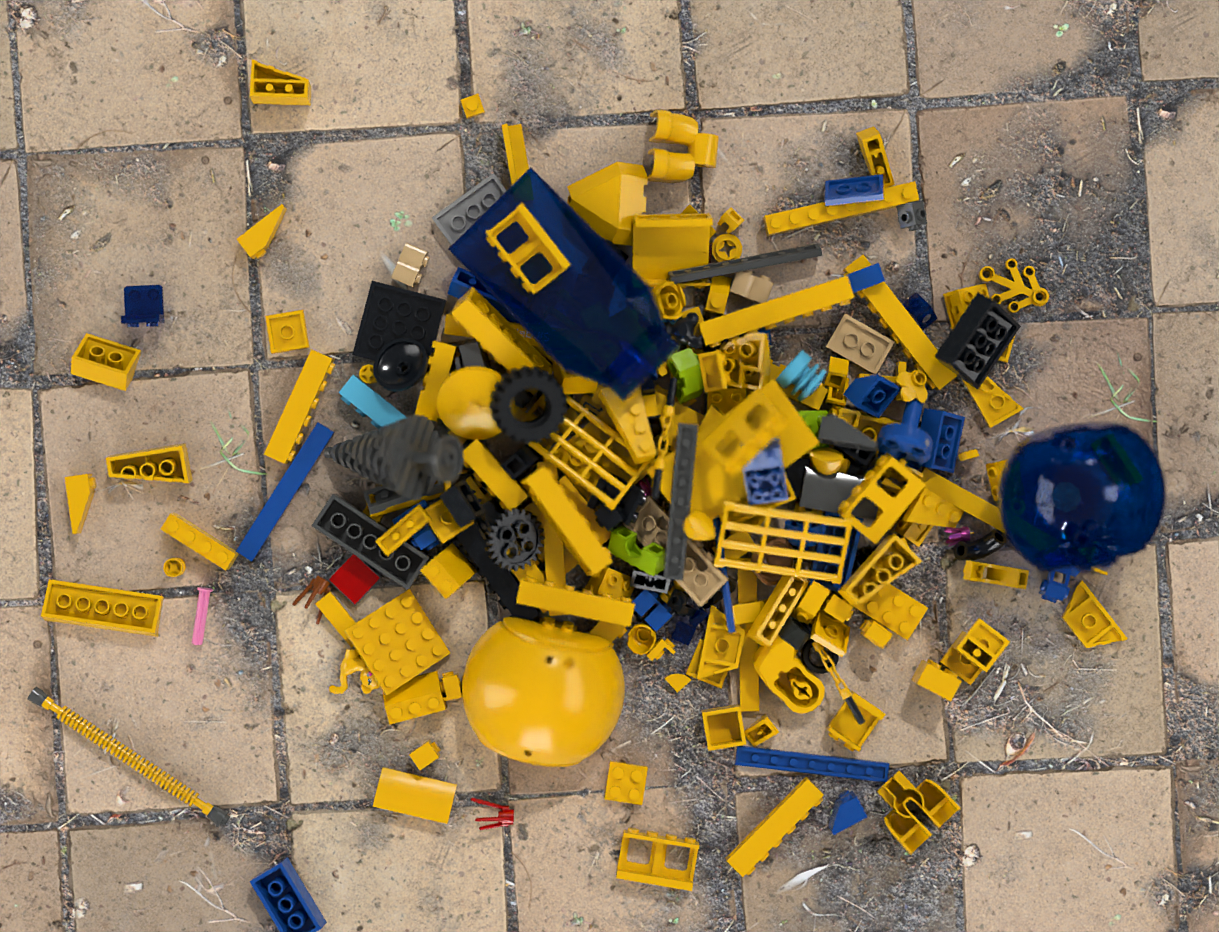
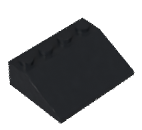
M978 292L934 357L978 390L1021 326L995 300Z

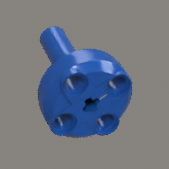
M916 398L906 402L901 423L888 424L880 429L876 443H878V458L888 453L898 462L902 458L905 459L906 466L914 469H920L921 465L931 458L933 440L929 434L918 428L924 403H920Z

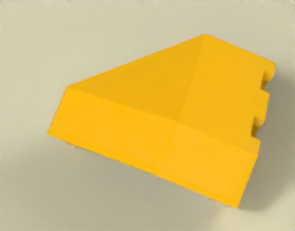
M615 162L567 186L570 195L567 199L568 208L565 214L605 240L608 239L613 244L632 246L633 215L646 213L647 197L643 196L644 186L648 184V176L643 165Z

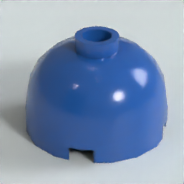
M788 519L785 521V530L802 532L804 521ZM809 522L807 533L822 535L823 524ZM786 538L790 544L799 550L800 539ZM806 540L804 551L809 550V547L815 546L818 542Z

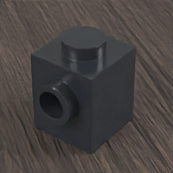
M602 502L596 507L598 510L594 513L597 516L595 520L602 528L605 527L608 531H613L626 521L627 518L623 515V508L619 503L612 511Z

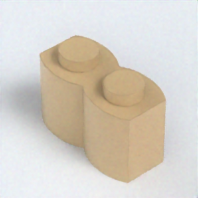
M406 242L391 278L413 288L415 284L419 285L422 274H420L422 267L426 268L430 259L428 256L429 252Z
M750 270L736 272L729 293L758 304L768 300L774 284L770 282L771 278L763 275L759 277L753 276V272Z

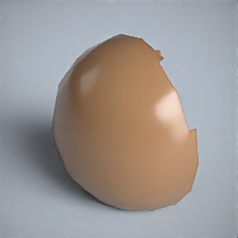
M778 537L766 539L765 546L793 549L787 540ZM752 552L750 562L757 563L759 552ZM764 553L762 564L792 568L794 557ZM752 570L757 578L767 586L777 585L782 577V574L761 571L757 573Z

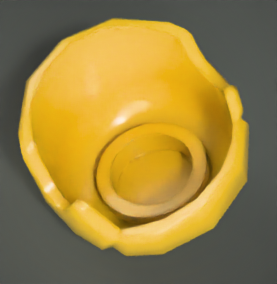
M640 623L634 625L628 633L627 645L633 653L639 655L647 654L656 644L655 630L648 624Z

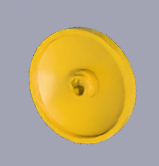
M468 366L451 373L442 383L437 397L438 413L443 423L455 434L472 440L489 439L500 434L502 431L496 425L491 415L490 402H492L490 395L496 389L494 387L496 382H501V375L494 370L480 366ZM515 397L511 404L512 414H514L515 410Z

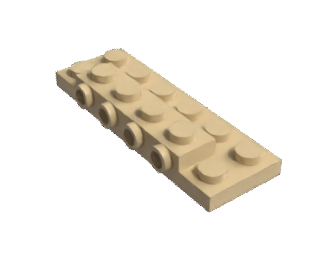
M648 496L643 507L639 505L636 511L639 513L636 522H631L629 526H625L637 533V539L644 547L654 542L666 548L670 510H664L651 496ZM687 537L683 581H676L702 607L729 579L718 567H714L715 556L711 552L706 553L702 549L703 543Z

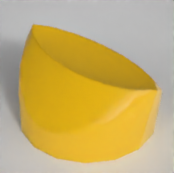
M825 447L810 452L812 463L819 473L832 475L840 470L844 460L840 451Z
M694 511L686 516L683 529L689 538L699 541L715 538L713 523L705 513Z

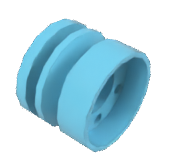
M803 350L796 355L776 379L784 388L791 384L795 385L791 394L794 395L800 390L801 393L797 397V400L800 402L818 388L822 383L824 375L827 373L824 368L818 374L815 373L820 366L818 363L809 368L808 364L812 358Z

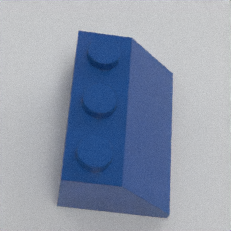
M924 408L920 429L932 438L933 450L931 458L922 464L921 467L954 473L965 417L945 411Z

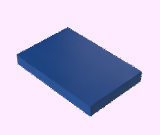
M882 174L825 181V206L884 200Z

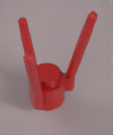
M471 798L473 802L502 810L498 811V817L476 818V822L498 821L495 824L479 827L480 830L514 825V809H509V805H499Z

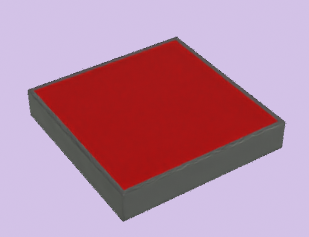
M352 553L327 580L356 606L382 577L365 561Z

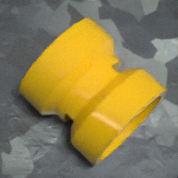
M171 558L164 563L163 570L167 576L177 577L185 572L186 563L181 558Z

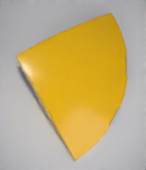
M746 334L743 337L730 341L722 348L723 351L721 353H725L727 365H724L725 373L729 372L731 384H727L728 386L756 390L757 388L761 389L770 382V348L767 334Z

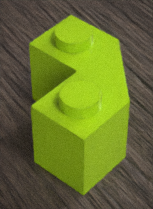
M687 348L670 355L667 366L673 377L678 379L676 397L680 404L699 397L704 390L697 354L693 353L691 348Z

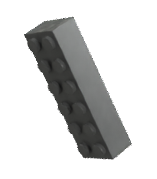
M336 493L331 495L312 524V527L407 590L412 587L421 573L420 570L431 558V556L419 548L416 549L408 541L403 543L392 554L386 556L375 541L388 531L389 528L380 522H376Z

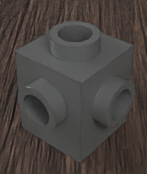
M923 201L909 202L896 206L901 229L909 228V231L919 230L920 225L927 224Z

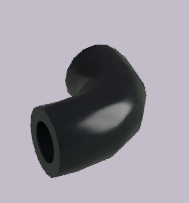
M993 529L980 539L970 542H957L953 553L956 559L962 561L981 559L1002 548L1006 544V538L999 530Z

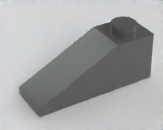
M827 414V416H822L819 443L876 452L878 443L855 427L838 418L837 415Z

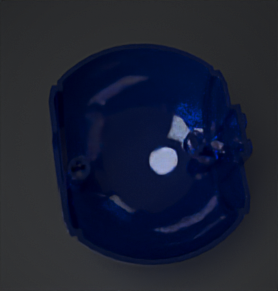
M1082 422L1061 425L1023 438L1008 457L998 487V508L1005 533L1017 552L1040 571H1054L1074 566L1081 572H1090L1093 568L1097 567L1110 568L1112 564L1118 563V557L1133 555L1147 548L1146 544L1150 543L1160 525L1166 499L1164 474L1154 450L1129 425L1117 422Z

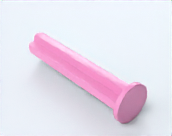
M198 587L199 596L192 644L202 645L209 597L210 592H213V589Z

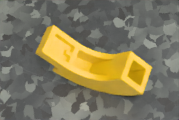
M966 560L963 568V579L1026 589L1029 570Z

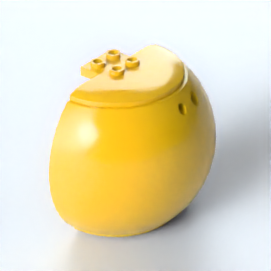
M548 616L540 617L539 622L518 617H505L503 621H499L491 626L472 648L464 668L462 680L464 709L470 726L479 741L490 750L504 757L546 767L572 766L592 755L604 744L615 729L625 698V681L622 666L616 652L610 646V642L600 636L577 631L578 626H575L573 622L563 621L562 623Z

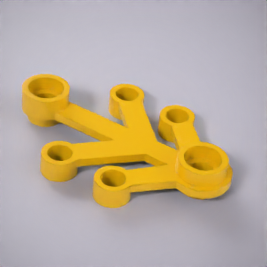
M1013 258L1005 262V267L1007 270H1010L1014 281L995 274L994 269L990 266L980 269L978 275L981 281H993L1011 289L990 297L991 299L994 296L999 297L998 304L1019 294L1028 296V298L1019 302H1010L1007 308L1011 313H1016L1020 308L1030 304L1043 306L1049 300V293L1046 289L1039 286L1035 276V269L1032 266H1027L1022 271L1023 276L1028 278L1032 289L1025 287L1017 268L1018 263ZM1009 261L1014 262L1013 268L1008 266ZM1027 268L1032 270L1031 275L1026 274ZM984 271L989 272L988 278L983 276ZM1037 293L1042 295L1040 301L1036 299ZM1011 304L1017 305L1015 311L1011 309Z

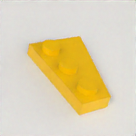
M988 376L978 390L962 379L989 428L1024 409Z

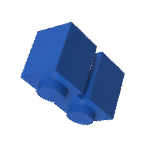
M643 589L631 602L635 603L634 610L641 617L654 604L657 605L644 618L657 632L673 616L670 613L672 609L665 602L661 604L657 600L659 595L655 591Z

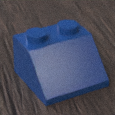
M875 374L854 379L844 392V395L855 407L879 418L900 392L901 386Z
M844 791L835 800L828 827L833 835L867 818L861 803L853 791Z

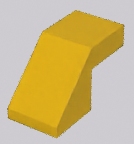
M768 599L732 605L735 625L754 622Z

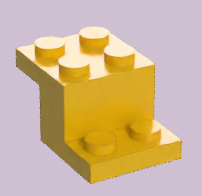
M978 618L967 633L961 632L940 659V662L971 685L982 670L987 672L1010 641L982 619Z

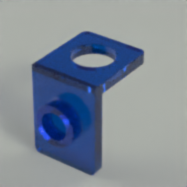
M918 293L912 295L902 304L917 320L922 330L937 320L932 307ZM930 314V319L927 322H923L924 317Z

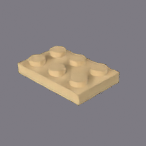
M844 313L825 347L875 375L895 341Z

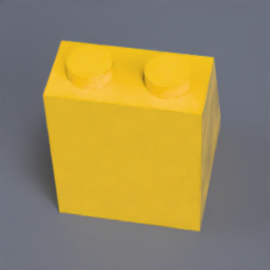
M453 543L420 570L445 599L450 597L477 572L476 568Z

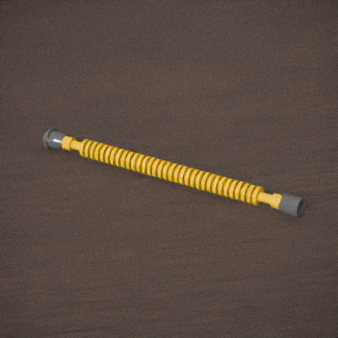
M35 687L27 698L29 701L46 710H52L58 714L56 717L58 720L61 718V722L65 721L64 724H69L70 728L73 727V730H77L82 736L86 734L85 738L88 739L90 737L89 740L91 742L94 740L93 743H98L97 746H102V749H106V752L111 750V755L115 753L114 757L117 758L119 756L118 759L120 761L123 759L122 762H127L126 765H131L132 769L136 766L135 771L140 769L139 773L142 774L144 772L143 776L146 777L148 775L147 779L150 780L152 778L151 781H156V785L161 782L159 787L162 788L165 785L164 790L166 791L169 788L168 793L173 791L172 795L175 796L177 794L176 798L178 799L182 796L180 800L186 799L184 803L190 802L188 806L191 807L194 804L200 808L201 812L216 824V827L220 825L225 826L229 820L228 810L224 811L209 802L205 803L198 798L199 793L194 795V790L190 793L191 788L189 787L185 790L187 786L181 787L182 782L177 784L179 782L177 779L173 782L175 779L173 776L170 778L171 775H166V772H162V769H158V766L153 768V763L149 765V760L145 762L146 758L143 757L141 759L142 756L140 754L137 756L138 753H133V750H129V747L124 749V744L120 746V741L117 742V739H113L111 735L109 736L108 733H105L99 727L96 729V725L92 726L91 722L88 723L87 719L84 720V717H80L79 714H76L70 708L67 710V706L61 708L40 688Z

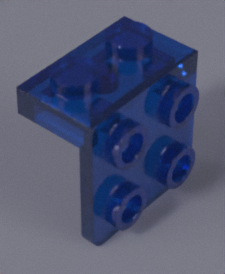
M161 285L126 286L124 288L125 316H121V324L127 325V328H138L139 324H146V327H158V323H165L163 287Z

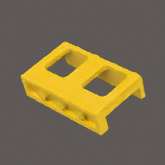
M521 203L516 207L515 211L491 230L486 231L488 235L486 240L492 247L497 246L500 250L498 255L504 263L508 261L511 264L510 270L515 277L518 278L520 276L524 281L522 286L528 293L532 291L533 294H536L571 267V264L524 204ZM513 222H518L529 239L514 252L508 254L496 237ZM540 252L551 264L553 270L536 284H531L520 267Z
M757 388L701 444L720 466L734 478L790 421ZM766 408L770 412L771 417L757 431H754L748 424ZM737 436L742 441V446L730 458L725 459L720 452Z
M888 453L882 455L877 460V465L865 474L861 484L853 488L850 497L839 505V510L837 511L842 518L853 519L852 526L874 544L882 538L926 486L925 483ZM888 467H893L907 479V483L895 497H891L876 484ZM863 497H868L882 509V513L869 527H866L851 514L853 508Z
M629 827L628 830H623L616 878L692 891L697 853L700 846L699 842H696V839L691 837L678 839L673 834L660 836L655 831L642 833L637 828ZM630 838L652 841L649 863L642 864L627 860ZM668 844L690 848L686 870L665 867Z

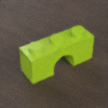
M620 526L611 532L608 550L615 557L645 571L648 575L655 576L664 570L666 548L652 542L641 550L636 542L637 533L624 526Z

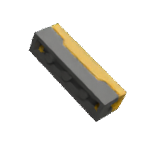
M437 478L433 489L426 496L422 494L419 500L408 499L384 486L366 490L363 493L370 517L374 518L416 505L422 500L428 501L438 498L444 493L442 481Z

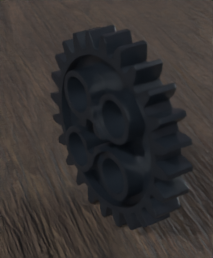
M512 508L511 511L505 509V515L499 512V519L493 518L495 524H488L491 532H485L489 536V539L484 540V542L489 544L485 550L491 551L488 557L493 558L492 562L498 564V567L505 568L508 571L511 568L517 571L518 567L525 569V564L531 566L530 560L536 561L535 554H541L538 548L544 547V544L540 543V540L545 539L544 536L540 535L544 531V529L539 528L542 523L536 521L537 516L532 515V512L525 511L522 508H519V510ZM523 523V528L519 531V527ZM506 530L505 536L502 537L503 531Z

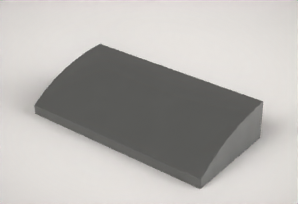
M806 466L798 504L801 507L837 513L839 505L850 497L853 488L861 484L864 476L842 472L824 475L819 473L814 467ZM878 479L876 484L880 488L882 485V480ZM863 497L853 508L851 514L857 517L876 520L878 506L868 497Z

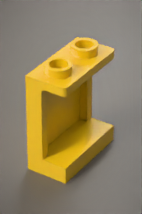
M851 691L852 698L866 722L859 725L846 701H844L826 729L830 731L828 735L836 741L839 738L843 740L846 748L852 752L855 749L860 752L862 744L878 721H882L886 714L854 691Z

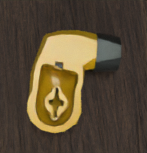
M790 616L785 621L771 646L760 645L753 657V664L755 670L770 691L779 697L793 712L803 714L813 711L821 704L824 699L825 687L822 681L806 669L801 660L796 656L797 651L802 649L811 634L799 621Z

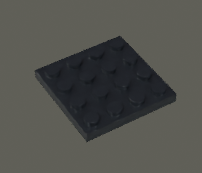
M372 281L352 355L375 361L379 351L389 342L399 338H412L423 345L429 360V356L434 351L432 344L437 339L447 300Z

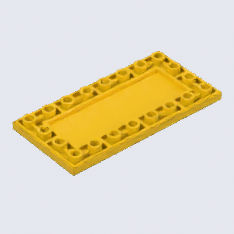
M773 379L759 390L790 421L775 437L779 438L783 468H786L818 445L819 441ZM743 402L697 435L690 513L701 511L713 520L723 513L725 501L737 503L747 495L743 469L733 478L701 444ZM765 408L748 425L754 431H757L771 417L770 412ZM736 436L720 453L725 459L730 458L740 448L742 441ZM676 450L664 458L666 464L660 486L661 492L670 504ZM652 466L647 472L654 480L655 470L654 466Z

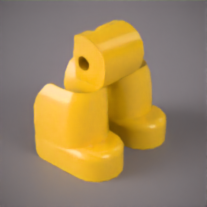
M657 109L650 113V117L658 118L655 135L649 138V142L685 145L688 147V153L668 152L667 150L656 148L650 149L648 154L654 155V166L652 173L648 175V181L680 183L693 177L695 166L716 168L719 136L698 133V122L691 117Z
M899 770L877 790L881 798L893 809L884 817L885 825L909 855L932 834L906 807L908 801L912 800L938 829L960 809V806L935 782L925 779L915 788Z

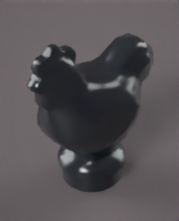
M691 312L687 314L685 318L677 320L675 324H671L670 321L662 322L661 337L669 339L670 336H674L680 345H688L695 350L701 349L705 344L702 337L698 338L694 335V327L699 322V316L696 313Z

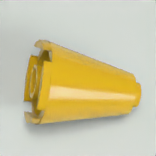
M664 282L635 298L633 309H635L639 316L675 320L684 313L682 309L686 306L685 294L680 286L674 284L675 282Z

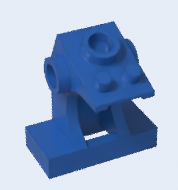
M425 500L418 503L424 509L430 506ZM416 504L415 506L411 507L401 515L394 518L392 520L394 525L399 520H401L405 515H407L412 509H414L418 504ZM428 523L423 530L415 533L411 539L415 548H420L421 550L426 549L429 551L439 544V539Z
M1046 552L1039 562L1040 566L1048 568L1047 580L1043 579L1040 586L1039 594L1042 595L1041 598L1053 603L1067 598L1070 591L1068 587L1070 576L1076 577L1081 572L1083 564ZM1055 572L1063 574L1062 583L1053 581Z

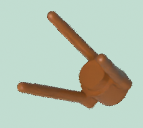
M317 575L292 605L295 606L311 589L313 592L304 606L307 609L317 593L322 595L324 592L323 596L330 592V582ZM320 609L318 612L316 624L320 623L323 614L320 611Z

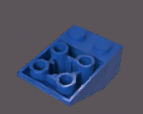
M774 438L743 468L749 505L788 500L779 438Z

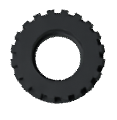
M521 366L519 370L516 368L511 369L510 374L507 375L505 373L501 376V382H496L494 385L496 389L494 392H491L490 398L492 402H490V409L493 420L507 437H511L516 442L522 441L524 444H530L531 441L540 443L544 437L546 440L551 437L550 433L553 431L557 432L560 429L558 425L559 423H564L565 417L563 414L567 413V406L565 405L567 398L563 393L562 386L548 372L542 371L538 367L533 366L529 368L528 366ZM526 388H537L544 394L546 399L543 412L532 421L522 422L517 420L511 412V404L514 397Z

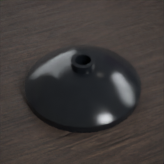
M399 338L389 342L379 351L375 358L373 373L376 381L384 389L393 392L404 391L413 387L422 379L427 370V351L420 342L412 338Z

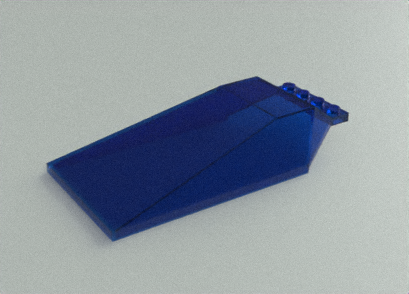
M531 167L448 248L564 370L611 388L624 402L680 348L679 344L665 329L650 286ZM521 203L524 204L571 264V267L536 294H533L532 291L528 293L522 286L524 283L520 276L518 278L515 277L510 270L511 264L508 261L504 263L498 255L500 250L497 246L492 247L486 240V237H488L486 231L491 230L505 219ZM513 222L499 233L496 239L505 251L511 254L528 241L529 237L518 222ZM539 252L525 262L520 269L531 284H536L549 274L553 267L544 255Z

